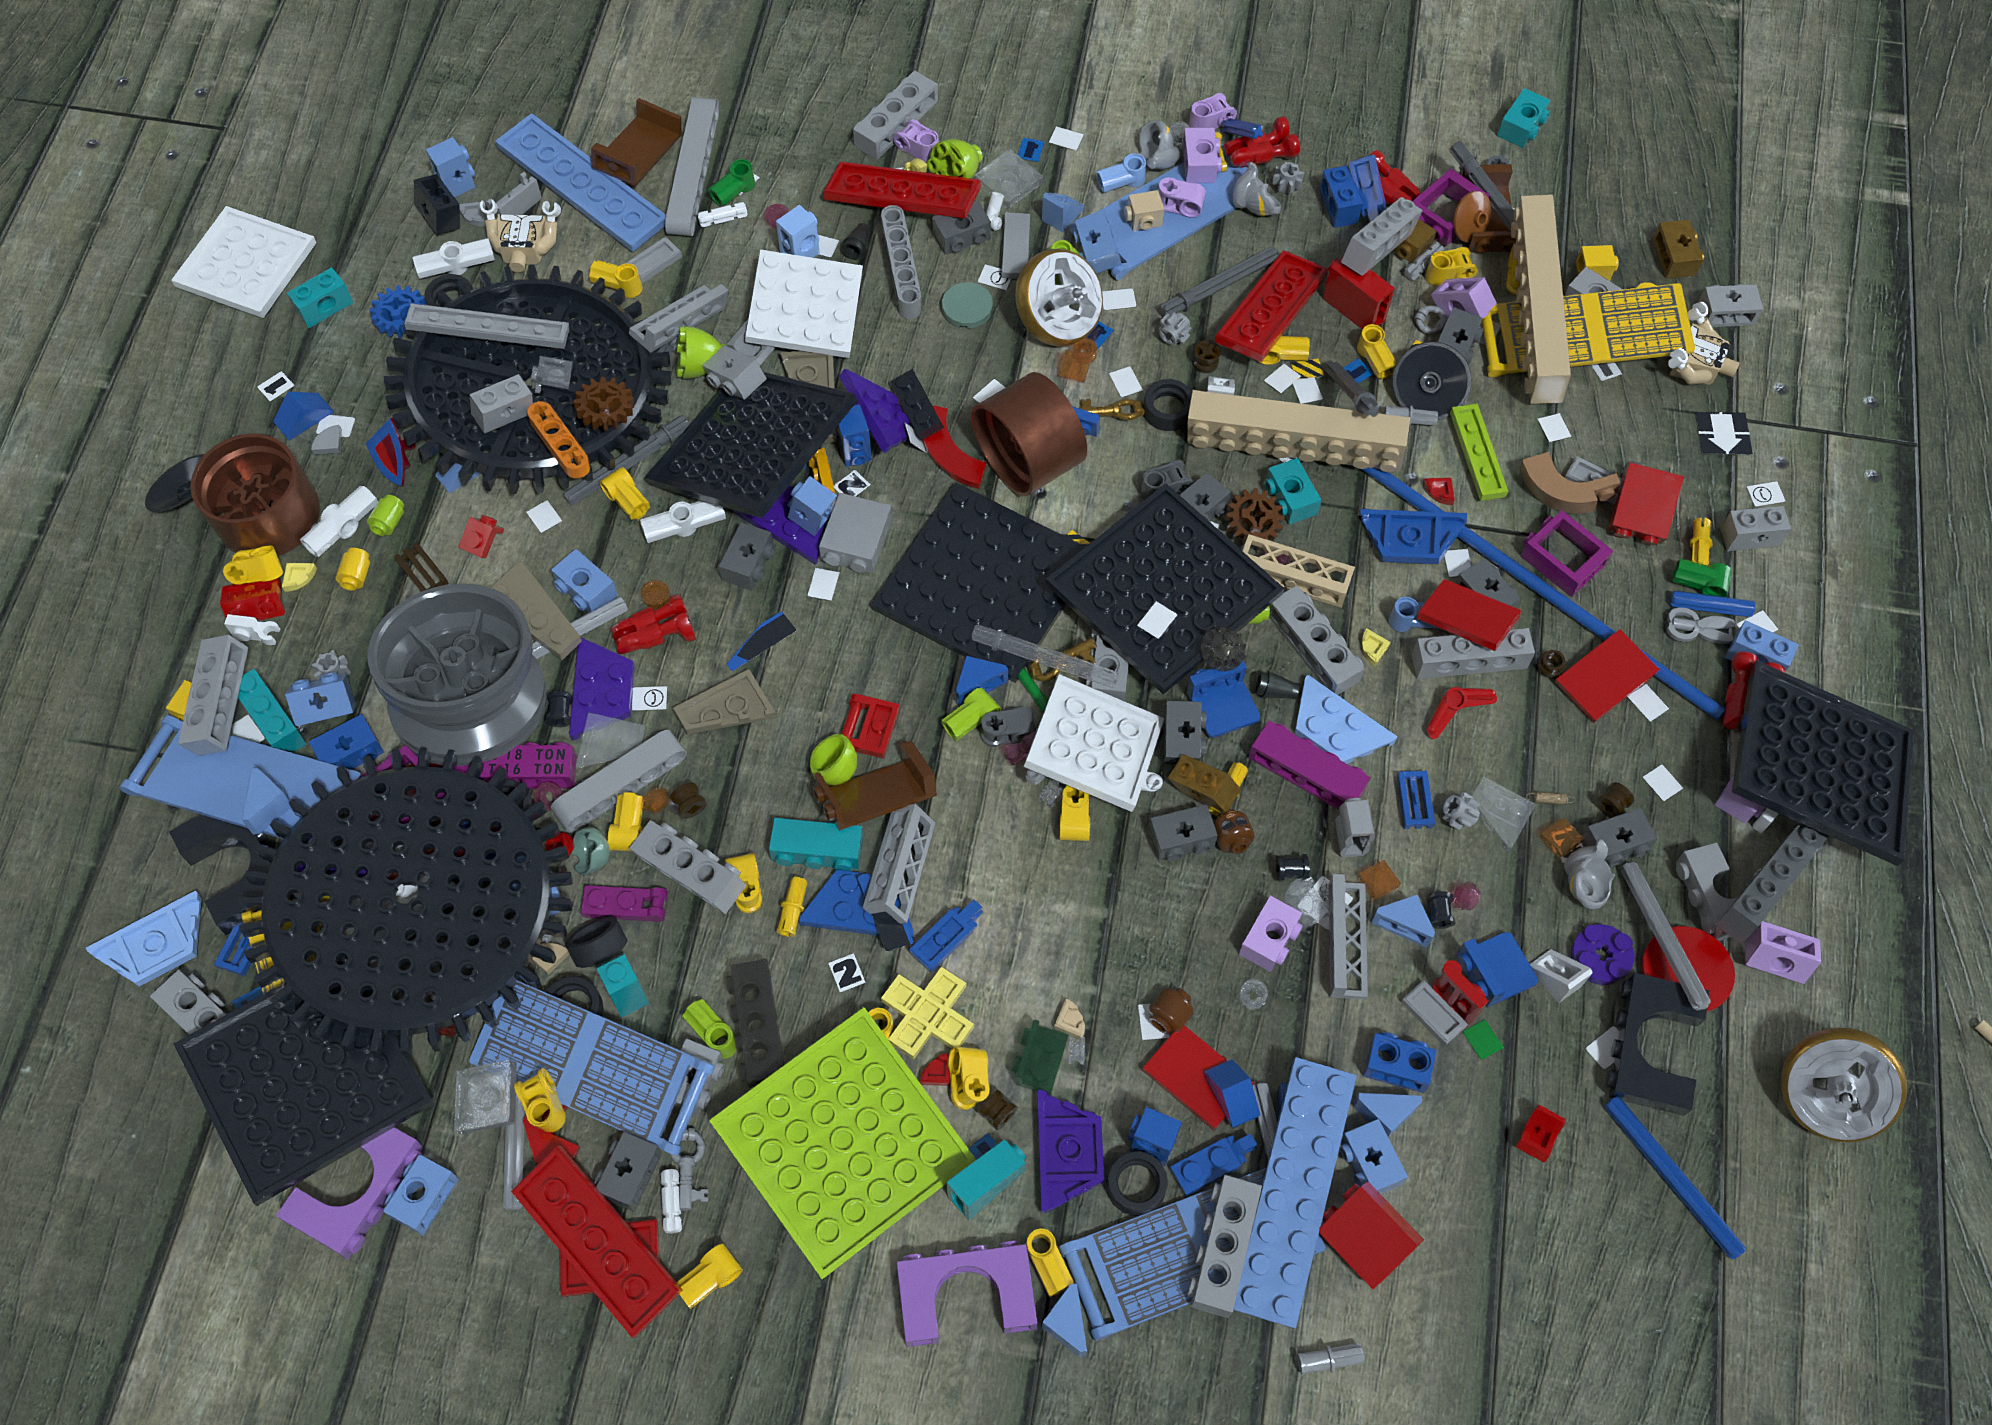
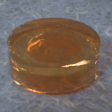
M653 580L646 583L642 588L641 594L645 605L653 609H659L668 603L670 599L669 588L663 581Z

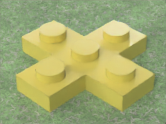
M941 967L925 990H922L899 974L881 998L884 1004L904 1017L888 1039L892 1046L913 1060L931 1035L951 1049L953 1047H961L974 1029V1023L951 1008L965 990L966 982Z

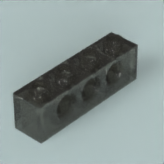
M767 959L731 965L732 976H727L729 994H735L736 1004L731 1005L733 1023H739L740 1033L735 1034L736 1048L738 1053L743 1052L744 1063L739 1064L740 1077L742 1082L747 1081L750 1090L784 1066L771 972ZM756 991L759 993L755 1000L747 1001L744 999L748 992ZM754 1020L764 1022L762 1027L757 1030L748 1028L749 1024ZM758 1049L768 1051L767 1055L760 1060L752 1058V1055Z

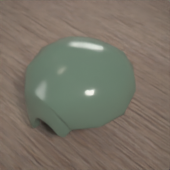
M592 827L576 832L573 837L574 849L571 854L577 856L579 863L574 866V870L584 876L603 869L610 859V847L604 835Z

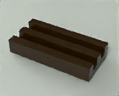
M418 542L413 544V549L409 550L407 548L403 550L405 554L394 556L398 565L420 592L449 584L446 577ZM419 554L422 560L438 578V583H435V581L419 563V561L415 557L416 555ZM410 560L431 586L430 588L426 589L405 563L406 561Z

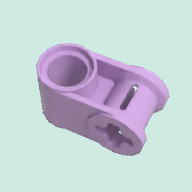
M1217 93L1192 105L1188 127L1216 129L1223 126L1221 125L1223 120L1235 119L1237 111L1234 107L1228 105L1223 93Z
M910 119L901 132L898 131L893 135L894 143L900 150L923 160L925 163L931 158L933 146L939 142L938 134L935 131L930 130L914 119Z
M1169 177L1160 181L1158 186L1159 195L1165 209L1164 212L1177 213L1192 218L1201 214L1206 190L1202 185Z

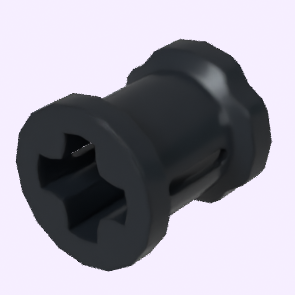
M565 691L549 692L547 694L549 711L545 716V723L559 728L569 726L571 724L569 705L573 702L572 695Z
M1301 854L1300 857L1283 858L1282 855L1276 856L1275 867L1278 882H1284L1286 878L1309 880L1310 866L1307 854Z
M1436 891L1427 894L1426 900L1430 903L1431 911L1429 920L1432 927L1445 929L1456 924L1455 918L1452 917L1451 902L1454 901V895L1446 891Z

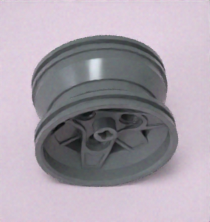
M451 584L422 591L407 598L389 611L372 634L367 654L370 673L378 691L387 701L388 715L398 739L403 746L407 745L417 757L420 748H427L431 757V763L443 765L448 750H454L458 758L457 766L470 765L476 756L480 757L484 763L498 758L511 751L517 745H520L536 729L544 715L547 704V687L540 664L532 654L533 643L527 620L522 610L512 599L495 589L474 584Z

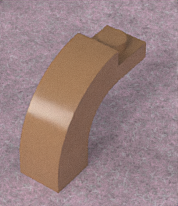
M1549 452L1523 459L1520 470L1526 486L1534 497L1554 510L1560 512L1563 510L1565 513L1572 514L1595 511L1598 499L1606 501L1613 498L1618 493L1621 483L1617 473L1589 482L1570 481L1558 473Z

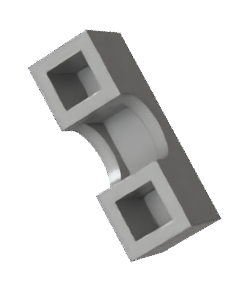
M1718 843L1684 851L1675 862L1676 872L1679 878L1684 880L1689 891L1688 897L1691 904L1698 910L1703 930L1718 941L1731 938L1716 926L1737 899L1724 898L1713 887V882L1721 880L1729 870Z

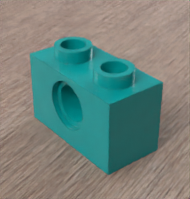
M1524 88L1504 116L1497 136L1524 148L1529 140L1533 141L1536 138L1540 129L1539 125L1546 123L1551 112L1547 110L1551 100Z
M332 267L287 292L296 313L308 328L354 303L345 283Z
M1298 458L1268 469L1267 477L1264 481L1265 489L1269 495L1277 498L1276 506L1282 505L1283 508L1279 515L1285 516L1288 525L1318 515L1322 500Z

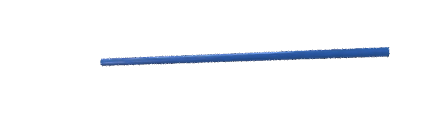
M1368 467L1361 469L1418 510L1445 512L1391 473L1384 472L1378 468ZM1464 526L1457 536L1605 641L1616 632L1468 527ZM1641 650L1660 669L1655 675L1656 678L1717 720L1725 710L1723 706Z

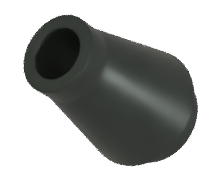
M859 223L844 239L843 252L847 257L859 259L866 254L871 233L869 225Z
M1269 670L1266 673H1259L1255 686V693L1261 695V698H1290L1295 700L1299 691V683L1292 682Z

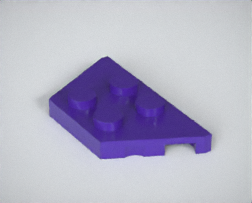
M844 369L839 378L846 390L854 393L858 400L855 405L860 404L867 426L882 452L887 453L893 446L897 447L902 442L909 440L905 423L912 428L913 426L910 423L909 417L899 405L898 398L892 392L848 369Z
M789 485L763 518L733 510V513L757 528L770 531L773 539L814 565L817 564L819 545L824 535V527L827 521L818 533L813 536L788 518L790 511L788 504L793 497L791 493L794 487Z
M581 638L582 642L578 645L570 724L571 740L580 739L581 734L594 728L598 731L608 727L612 722H619L631 717L634 662L584 638Z
M1044 1090L1037 1091L1041 1214H1046L1104 1183L1101 1117L1089 1111H1082L1076 1105L1066 1100L1064 1102L1048 1095V1092Z

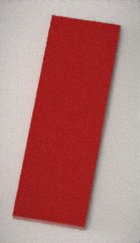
M840 162L823 191L824 200L883 208L895 205L905 211L966 219L981 188V181L972 178Z
M1283 250L1216 334L1215 342L1262 362L1327 277L1328 268Z
M556 1146L511 1191L632 1338L637 1337L683 1291L562 1146Z

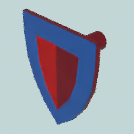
M390 418L366 442V445L381 473L392 483L404 486L405 470L411 467L405 451L414 450L416 445L414 443L407 446L405 441L400 439L394 420Z

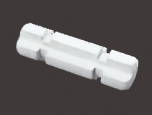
M744 202L735 203L734 207L727 205L711 209L709 213L708 211L699 212V223L701 227L711 226L712 222L719 224L734 220V217L738 219L746 217V205Z
M667 1169L661 1172V1184L664 1186L662 1188V1210L665 1216L663 1219V1229L665 1233L673 1234L682 1230V1222L679 1217L681 1214L679 1187L677 1186L679 1184V1173L676 1169Z

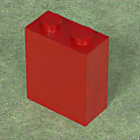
M1343 257L1340 259L1336 258L1328 268L1329 275L1324 285L1323 300L1362 330L1365 326L1371 324L1380 326L1386 321L1395 288L1371 269L1362 276L1341 263Z
M1630 462L1624 468L1608 530L1615 531L1614 535L1621 538L1629 539L1631 536L1641 538V542L1653 546H1657L1658 543L1662 544L1668 538L1684 476Z
M1368 1181L1361 1187L1355 1183L1342 1196L1346 1202L1339 1209L1335 1205L1332 1206L1323 1215L1322 1221L1324 1224L1319 1228V1233L1374 1290L1424 1239Z

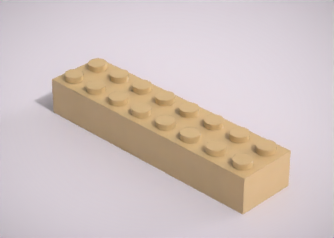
M1553 195L1521 196L1519 207L1514 209V222L1511 223V238H1516V244H1513V259L1518 260V266H1515V281L1520 282V288H1517V303H1522V310H1519V326H1524V332H1521V348L1526 349V355H1523V371L1528 372V378H1525V394H1530V404L1563 403L1571 372Z
M1193 390L1188 415V444L1198 448L1215 447L1223 451H1246L1252 455L1261 453L1273 455L1276 458H1299L1305 462L1315 460L1327 462L1330 465L1346 464L1353 465L1359 469L1369 467L1378 468L1384 472H1401L1407 446L1410 417L1377 413L1376 417H1372L1371 415L1366 416L1356 410Z

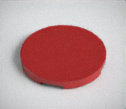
M1688 926L1671 927L1704 989L1710 990L1709 998L1711 1002L1708 1005L1707 1012L1718 1008L1730 996L1735 983L1734 964L1728 951L1715 937L1703 930ZM1654 937L1642 954L1641 974L1680 983L1656 937Z

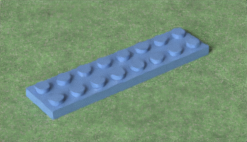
M534 114L528 115L495 141L499 150L632 252L665 227L666 214L621 180L592 168L591 157Z
M1294 1058L1262 1183L1234 1311L1296 1329L1357 1075L1301 1058Z

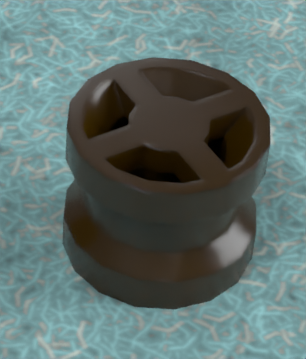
M1203 340L1196 344L1193 366L1197 371L1211 373L1217 369L1220 357L1219 345L1211 340Z
M690 782L679 786L670 796L672 802L678 805V813L683 819L698 815L707 806L705 799L699 796V788L695 783Z
M1613 782L1607 787V793L1601 794L1596 799V804L1602 813L1613 818L1622 815L1624 808L1630 807L1635 800L1627 787Z
M997 1090L984 1102L978 1114L983 1118L990 1119L992 1126L999 1130L1015 1114L1018 1106L1013 1102H1007L1004 1099V1094Z

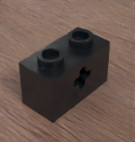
M434 174L414 179V204L434 232L440 234L460 229V204L440 177Z

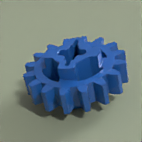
M397 285L395 291L388 287L386 288L387 294L378 293L379 301L372 300L373 308L369 309L374 326L378 328L380 333L386 331L388 337L397 333L398 337L402 338L403 332H406L403 323L406 320L410 304L426 305L424 296H421L418 290L412 292L410 286L401 290L400 285Z

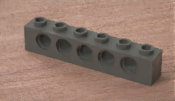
M1798 822L1716 926L1742 945L1765 919L1829 836Z

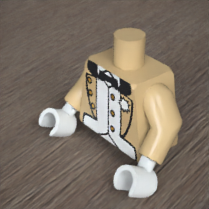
M491 199L493 207L487 211L482 200L480 208L487 215V220H485L487 237L495 252L502 255L505 263H510L509 266L512 271L523 272L525 264H538L542 256L555 245L557 235V221H555V217L561 213V207L556 202L552 212H549V202L545 201L543 203L542 210L548 215L547 218L546 216L498 214L497 219H495L494 214L498 210L497 204Z
M1704 302L1693 304V309L1688 311V317L1691 321L1696 320L1695 324L1693 323L1691 326L1695 351L1694 353L1687 354L1684 349L1678 348L1671 352L1670 356L1672 359L1668 362L1669 367L1672 368L1670 375L1684 379L1689 385H1710L1714 382L1718 372L1734 377L1740 363L1725 357L1730 347L1729 342L1719 336L1711 326L1708 318L1705 317L1708 313L1707 305Z

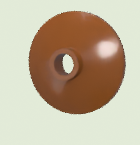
M1472 191L1467 193L1458 203L1453 225L1455 234L1461 241L1469 243L1472 232H1485L1491 219V203L1486 194L1480 191Z

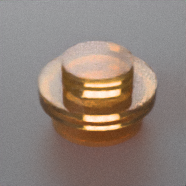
M657 788L652 790L644 798L646 804L643 808L647 812L650 811L653 815L659 813L671 801L668 791L665 788L660 791Z

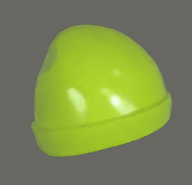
M834 734L824 739L815 747L810 758V768L813 777L815 778L814 774L820 772L827 785H839L850 780L857 769V753L846 736Z

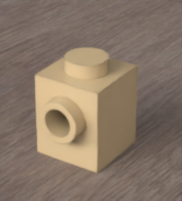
M1158 190L1129 195L1128 205L1124 207V215L1126 221H1130L1133 231L1162 226L1165 209Z

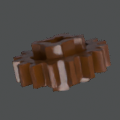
M601 377L600 382L590 379V386L582 384V391H576L574 405L578 419L583 418L585 426L592 423L594 430L599 426H603L604 431H607L609 425L617 429L618 422L626 424L627 416L633 415L634 397H632L631 389H626L624 382L617 385L616 378H612L610 382H606L605 377Z
M1254 488L1250 494L1244 489L1240 496L1236 494L1232 498L1233 503H1229L1226 507V510L1230 513L1224 516V520L1231 522L1226 527V530H1234L1235 533L1232 539L1242 538V546L1245 545L1249 534L1266 540L1269 539L1273 542L1277 537L1276 533H1280L1283 529V526L1279 523H1282L1285 516L1278 514L1283 507L1282 505H1274L1277 499L1275 496L1271 499L1267 498V490L1260 495L1257 488ZM1248 503L1246 509L1242 508V510L1239 511V507L1241 505ZM1268 525H1270L1269 530H1267L1264 533H1261L1263 527H1267Z

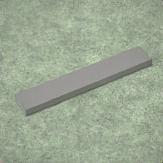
M412 303L404 323L406 330L561 349L565 348L569 333V323Z

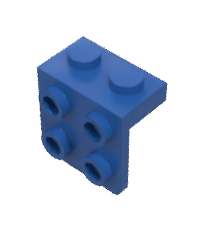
M1242 658L1236 661H1224L1218 667L1209 670L1200 669L1189 677L1187 694L1191 702H1201V711H1206V728L1204 729L1210 738L1258 723L1260 720V713L1244 683L1247 667Z
M1504 932L1480 944H1477L1473 938L1464 942L1456 955L1461 968L1466 972L1471 982L1478 985L1485 993V998L1488 1000L1486 1008L1526 991L1538 983V977L1513 935L1509 932Z

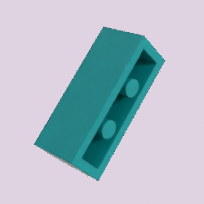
M252 669L242 675L238 698L273 748L291 753L307 745L256 670Z
M774 818L769 847L771 860L781 866L802 864L811 869H821L823 866L844 871L859 870L864 840L862 826L854 825L839 831L835 823Z

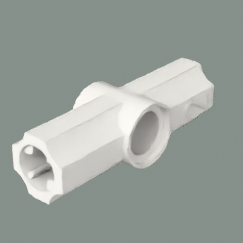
M489 238L462 245L455 241H449L444 243L438 251L413 257L419 279L445 272L461 275L467 271L469 266L495 260Z
M359 486L339 505L331 504L323 511L321 521L300 539L302 545L312 555L319 557L340 537L346 539L356 532L359 524L358 521L376 506L377 498L365 486Z
M701 500L692 504L677 502L670 507L669 511L641 519L640 523L646 541L650 543L676 534L682 537L690 536L696 531V528L726 519L722 506Z

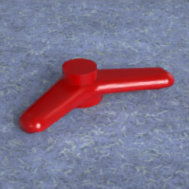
M1453 687L1448 689L1442 695L1441 701L1426 728L1429 737L1437 739L1459 709L1496 703V692L1493 689Z

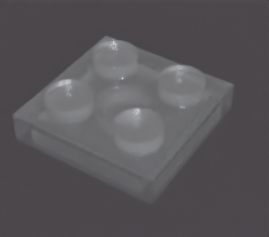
M1011 149L1005 151L974 175V179L981 181V188L991 195L992 192H998L1004 195L1002 205L1007 209L1044 183V176Z
M509 1059L456 1071L455 1133L463 1135L515 1124L516 1092L514 1084L516 1083L517 1062Z

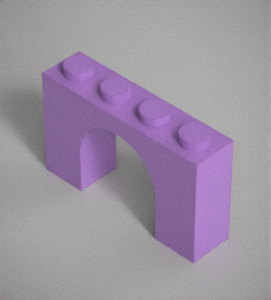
M395 1127L358 1148L370 1155L374 1165V1175L370 1187L357 1201L345 1206H329L295 1187L276 1216L286 1224L348 1260L352 1254H356L363 1246L365 1241L364 1235L371 1225L374 1226L381 1219L386 1199L394 1189H398L403 1181V1174L410 1162L416 1161L419 1154L422 1155L421 1150L423 1147L419 1142Z
M1007 1241L999 1244L1000 1248L987 1249L986 1245L969 1247L968 1252L955 1254V1250H941L935 1253V1257L923 1258L922 1254H911L904 1256V1261H898L897 1267L907 1347L939 1343L935 1309L938 1291L950 1277L964 1272L980 1274L987 1278L996 1288L1000 1299L1004 1334L1037 1330V1318L1026 1244L1019 1245L1018 1241Z

